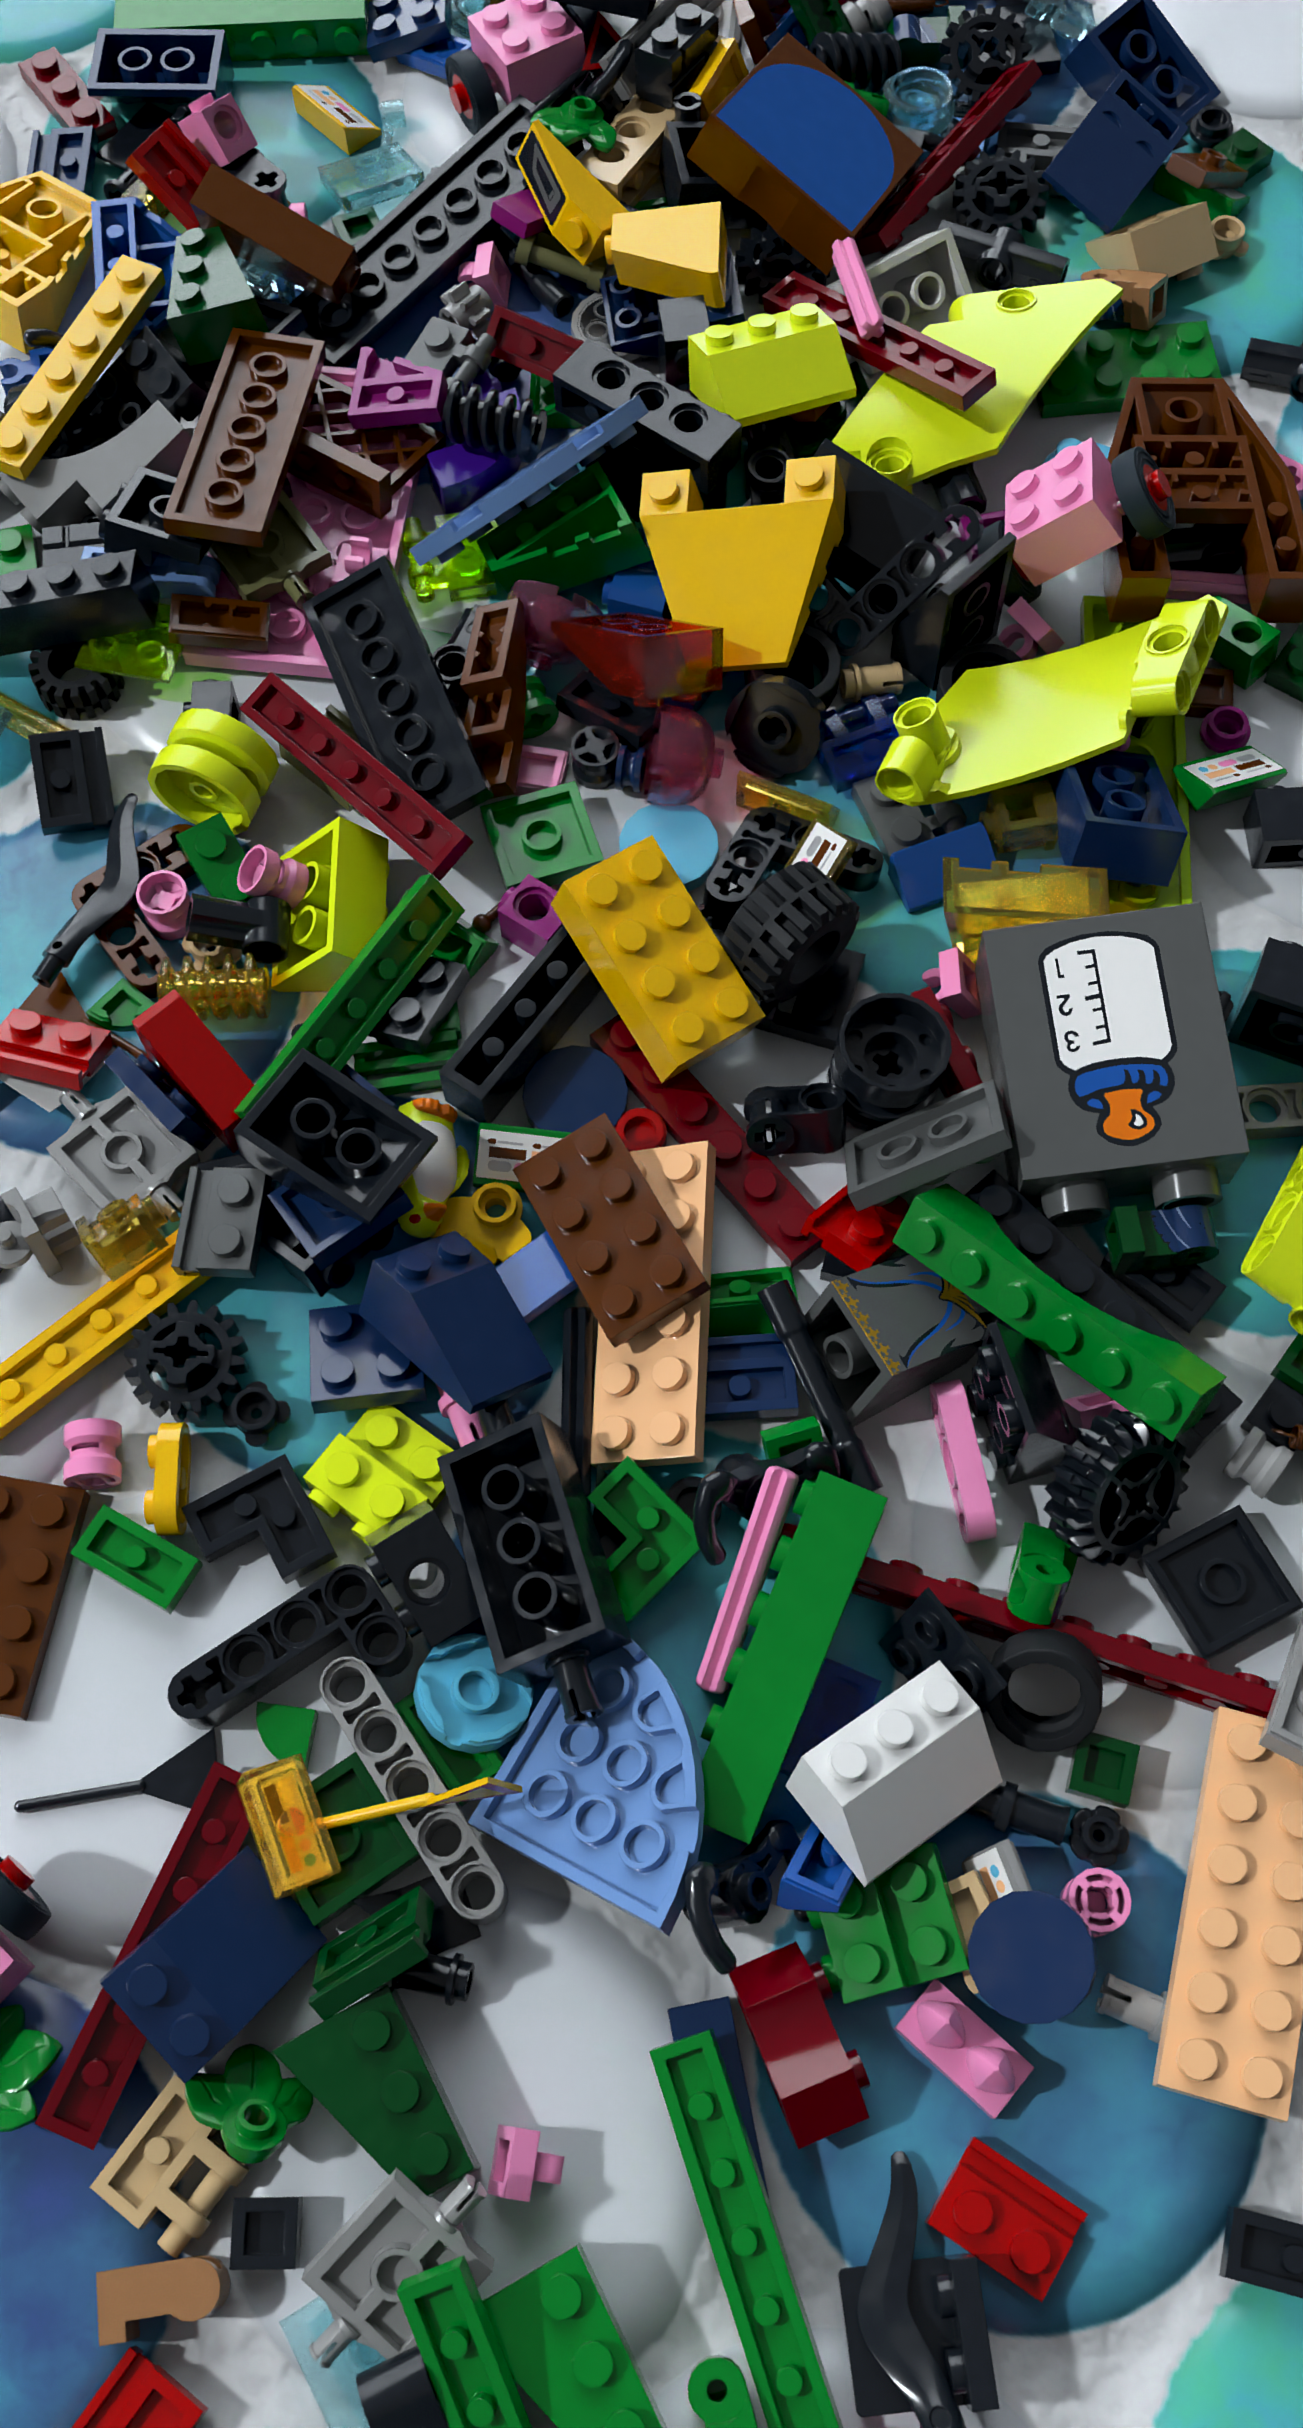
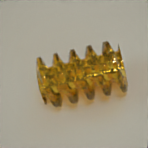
M253 953L246 954L244 966L240 969L237 968L232 954L225 955L222 969H216L212 956L205 955L201 970L195 969L191 956H184L180 971H175L170 957H163L157 978L158 1001L175 989L201 1021L208 1019L211 1009L217 1020H227L232 1008L238 1019H248L252 1007L259 1018L269 1017L271 1008L269 970L267 964L264 965V968H258Z

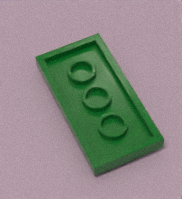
M1207 321L1154 325L1148 331L1132 329L1131 327L1088 331L1036 395L1041 419L1121 412L1131 377L1222 378Z

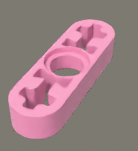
M960 1379L930 1384L932 1414L963 1540L965 1543L994 1539L997 1535L995 1512L964 1386Z

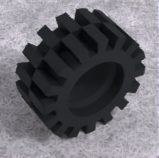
M103 637L39 649L40 652L32 650L30 654L32 664H28L31 679L44 706L50 712L54 709L56 716L64 719L68 712L72 720L80 721L81 713L86 712L88 718L92 719L97 717L94 709L100 707L105 713L111 709L108 699L118 702L120 699L119 689H124L125 686L124 673L110 639L106 640ZM84 665L94 667L88 675L74 681L60 680L64 673L74 667Z

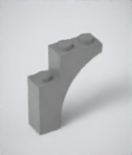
M157 400L133 424L105 443L73 456L39 460L25 481L0 472V490L16 506L20 502L23 503L25 508L20 514L40 534H42V528L80 524L82 519L92 512L101 519L104 510H111L116 503L118 491L122 483H129L139 466L177 478L192 436Z

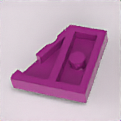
M368 346L361 347L347 416L353 429L441 422L448 391L447 380L443 371L428 366H415L410 360L398 356L390 362L378 358L374 348Z

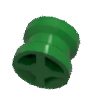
M533 675L526 676V709L523 738L529 739L540 736L550 730L559 717V710L552 699L546 697V687L539 677Z

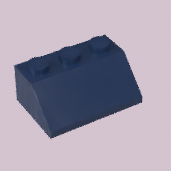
M98 28L86 88L88 95L105 103L134 104L149 102L172 105L176 103H192L210 92L214 100L230 92L232 93L234 70L225 30Z

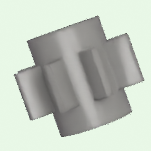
M463 281L459 285H454L440 296V299L446 305L439 311L440 319L470 329L474 340H478L482 333L487 332L488 318L492 316L494 305L490 296L482 287L473 285L469 288L466 281Z

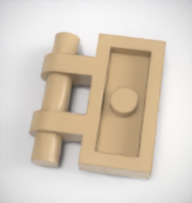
M174 2074L90 2186L95 2193L137 2229H144L158 2209L162 2211L172 2222L157 2243L174 2258H178L192 2237L200 2239L212 2222L208 2215L230 2185L238 2187L250 2170L246 2163L234 2159L227 2152L226 2148L222 2147L212 2138L217 2129L203 2125L194 2118L185 2097V2083L177 2074ZM199 2158L210 2168V2171L190 2198L187 2199L174 2188L195 2159Z

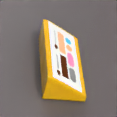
M322 85L292 86L296 112L347 155H351L382 135L379 127L330 87Z

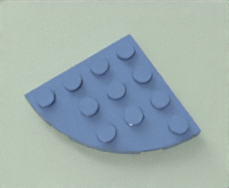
M635 396L533 462L519 469L409 549L419 566H422L436 556L441 564L450 560L465 549L461 540L467 538L469 543L475 541L493 528L490 523L492 520H495L498 526L522 511L519 502L523 501L529 508L552 492L548 485L549 482H551L552 486L557 487L579 472L576 464L579 462L584 467L606 452L603 445L608 441L612 448H615L635 435L637 431L633 423L649 412L640 396Z
M632 1640V1643L597 1657L588 1664L599 1701L604 1709L603 1714L597 1718H592L591 1713L587 1712L588 1722L574 1725L567 1724L553 1677L494 1779L522 1786L523 1793L481 1799L468 1823L481 1833L670 1936L686 1901L685 1876L689 1869L697 1863L699 1857L705 1811L704 1776L697 1740L689 1716L677 1692L662 1670Z

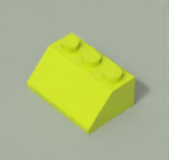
M799 303L793 305L788 311L773 315L756 314L749 317L748 321L729 326L713 325L708 327L705 332L688 336L690 391L701 402L719 412L730 415L734 420L741 423L742 427L856 397V385L837 325L815 304Z
M339 816L280 857L281 860L291 858L306 865L309 870V883L303 899L291 910L289 954L286 960L272 964L271 989L278 992L330 991L384 923L388 915L386 893L387 878L390 871L388 863L389 839Z

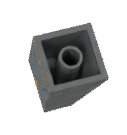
M910 1254L899 1256L831 1281L805 1314L809 1333L853 1427L967 1364L977 1353V1349L982 1346L987 1329L982 1318L962 1291Z

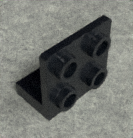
M968 2253L913 2259L908 2287V2305L911 2316L942 2371L958 2406L965 2405L972 2413L1000 2409L977 2257ZM867 2265L842 2268L838 2273L856 2412L860 2417L912 2412L913 2409L910 2403L868 2349L858 2324V2295Z

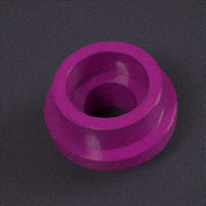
M1233 706L1216 708L1203 719L1200 727L1202 742L1207 748L1216 753L1245 747L1251 735V728L1246 714Z

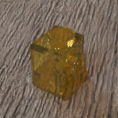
M1049 779L990 791L986 810L980 812L979 822H982L986 828L990 841H994L998 854L1044 846L1045 851L1055 849L1058 839L1057 802Z
M136 1193L127 1200H114L100 1210L96 1217L97 1220L91 1224L85 1216L75 1221L81 1242L112 1282L169 1245L162 1230V1226L168 1223V1220L150 1195L141 1200Z

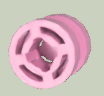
M261 844L254 846L243 858L237 876L239 891L252 897L274 896L281 898L289 903L291 910L303 899L309 883V870L306 865L291 858L281 860L276 851Z
M159 870L148 874L140 881L135 893L137 903L145 916L148 928L155 936L163 940L183 938L186 936L185 925L190 901L189 890L185 881L173 871Z
M88 1418L75 1420L64 1426L63 1445L69 1450V1460L63 1466V1483L67 1487L83 1490H100L115 1487L121 1483L122 1463L116 1458V1449L122 1443V1426L120 1423L103 1418Z
M1099 1867L1086 1869L1066 1883L1060 1893V1898L1065 1899L1083 1917L1094 1938L1102 1937L1116 1930L1124 1924L1130 1914L1132 1900L1129 1888L1120 1876L1108 1869Z

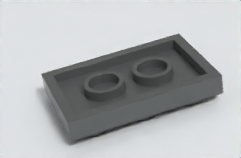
M994 1079L845 1141L847 1190L856 1211H861L870 1206L880 1207L887 1205L906 1191L923 1184L934 1185L940 1183L954 1171L974 1163H988L999 1157L1003 1151L1012 1148L1013 1145L1002 1096Z

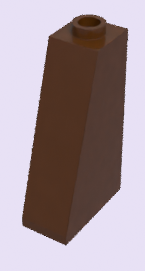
M214 163L211 164L189 202L202 229L219 226L234 255L337 305L345 292L350 294L354 290L361 275L360 262L354 246Z

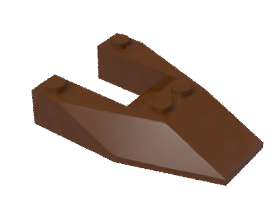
M1131 377L1107 458L1109 463L1112 465V461L1118 455L1137 446L1144 448L1156 462L1159 469L1163 471L1170 484L1171 496L1176 512V524H1234L1241 555L1240 563L1252 614L1266 623H1302L1303 511L1294 475L1223 378ZM1124 515L1122 516L1123 542L1103 551V588L1109 621L1146 622L1160 615L1172 580L1164 536L1162 535L1152 540L1144 539L1133 527L1128 517Z

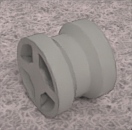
M1254 1426L1222 1472L1232 1479L1239 1477L1250 1484L1251 1491L1262 1499L1287 1466L1294 1452L1286 1446L1275 1447L1266 1441L1265 1432Z

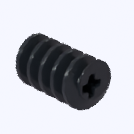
M820 32L813 38L809 47V51L843 81L854 83L855 89L866 91L867 87H869L872 93H877L884 86L887 93L893 92L899 82L902 70V55L897 39L889 32L879 35L874 32L865 34L859 32L849 34L844 32L833 34Z
M456 379L453 382L446 398L442 415V431L445 436L448 435L451 442L462 444L465 441L471 448H480L483 445L484 449L489 453H497L501 450L504 457L514 458L518 455L521 461L525 463H531L537 458L547 427L546 410L543 409L539 415H535V403L530 398H526L521 410H517V397L512 393L508 394L503 406L499 405L500 394L497 389H491L485 401H483L482 388L478 384H473L468 395L465 396L463 380Z

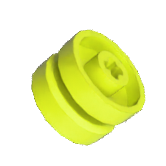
M191 708L182 712L169 734L168 746L160 750L150 768L147 779L153 793L170 810L194 825L221 812L234 835L247 831L261 803L260 797L266 795L279 769L276 753L258 733L229 715L210 709Z

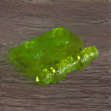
M460 512L434 516L436 530ZM417 517L406 519L402 549L410 561V566L407 569L409 585L415 590L416 598L419 602L429 603L435 599L434 590L448 588L451 602L497 595L495 576L491 572L476 540L469 543L467 538L461 540L465 549L443 564L433 565L428 561L419 566L409 549L433 532H426L422 529L421 520Z

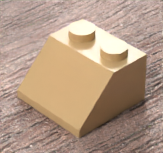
M1206 201L1158 212L1085 243L1087 252L1101 269H1127L1168 274V278L1176 275L1177 281L1202 273L1203 263L1219 257Z

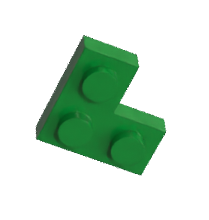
M627 1456L587 1498L627 1538L607 1559V1563L627 1623H631L701 1550L697 1545L693 1519L631 1457Z

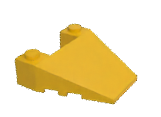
M42 170L0 184V340L25 354L29 350L36 348L25 343L23 335L26 329L46 328L55 332L59 329L93 250L91 201H98Z
M836 455L787 460L784 503L703 510V501L690 469L643 473L639 517L691 674L788 667L810 615L809 605L817 586H822L827 574L826 564L833 548L838 547L844 533L846 490Z

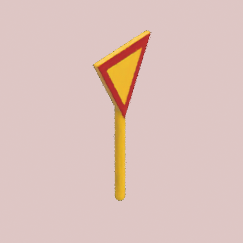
M485 1777L438 1795L429 1792L315 1819L314 1827H316L317 1831H323L417 1808L523 1793L522 1786Z

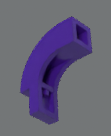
M487 370L483 375L478 374L469 387L470 390L473 384L481 385L483 401H485L491 389H497L500 394L499 405L502 406L508 394H515L517 397V410H521L516 389L512 388L503 391L498 378L490 379ZM465 441L462 444H455L426 454L431 488L446 520L455 517L519 470L521 465V459L518 455L514 458L504 457L501 450L497 453H489L484 449L483 445L480 448H471Z

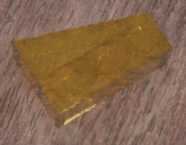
M943 857V905L952 947H958L976 965L983 930L1111 914L1108 871L1104 868L1041 864L1040 873L1009 871V862L993 860L990 869L959 867V858Z

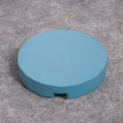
M676 801L656 802L639 809L625 822L619 836L620 851L653 835L688 892L700 887L707 880L718 857V835L710 819L698 809Z
M470 1633L452 1636L433 1647L418 1670L413 1697L417 1716L433 1738L450 1749L476 1754L497 1750L515 1738L529 1716L534 1688L533 1686L526 1688L498 1676L487 1636Z

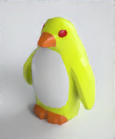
M422 1097L405 1103L398 1109V1111L438 1136V1142L401 1187L414 1208L399 1217L398 1222L406 1233L416 1238H428L434 1236L443 1222V1215L447 1210L445 1205L447 1199L460 1188L468 1175L470 1161L467 1150L463 1146L459 1145L456 1148L453 1124L458 1116L457 1111L449 1104H440L439 1100Z

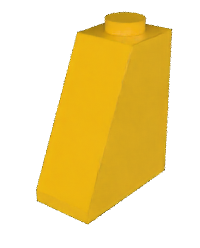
M721 201L612 214L611 235H605L604 249L607 264L615 265L619 284L673 298L704 295L706 306L713 308L725 307L728 236Z

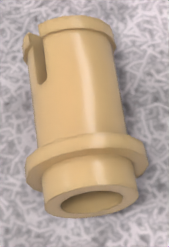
M893 662L892 664L858 667L856 663H850L848 669H841L839 680L841 697L843 699H851L853 703H859L861 697L901 694L903 684H897V681H903L901 665L899 662Z

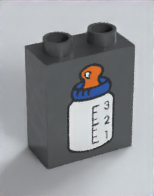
M1202 903L983 930L975 967V977L991 1076L1002 1096L1013 1145L1012 1148L1004 1151L1009 1183L1035 1208L1042 1207L1043 1215L1056 1227L1081 1226L1109 1217L1112 1213L1110 1198L1153 1193L1155 1210L1172 1209L1184 1205H1203L1209 1208L1220 1203L1223 1200L1221 1185L1230 1183L1250 1150Z

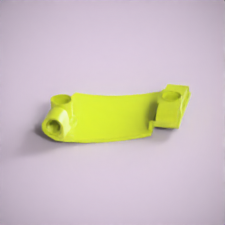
M1101 278L960 296L949 308V322L930 324L921 333L995 368L997 385L963 412L884 372L848 417L832 442L912 495V484L946 470L998 455L1008 436L1044 384L1082 337L1123 295V288Z
M1209 594L1195 601L1166 603L1159 617L1119 633L1033 659L966 670L938 703L928 697H919L905 702L896 710L893 721L900 737H897L892 742L876 774L875 783L877 788L887 798L911 807L974 796L1066 768L1126 743L1137 717L1186 714L1228 615V606Z

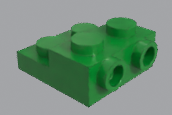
M935 1842L922 1844L866 1887L856 1877L838 1913L806 1911L812 1927L815 1930L824 1929L830 1954L821 1957V1966L829 1982L832 1994L841 1992L844 2004L861 2002L969 1970L968 1948Z

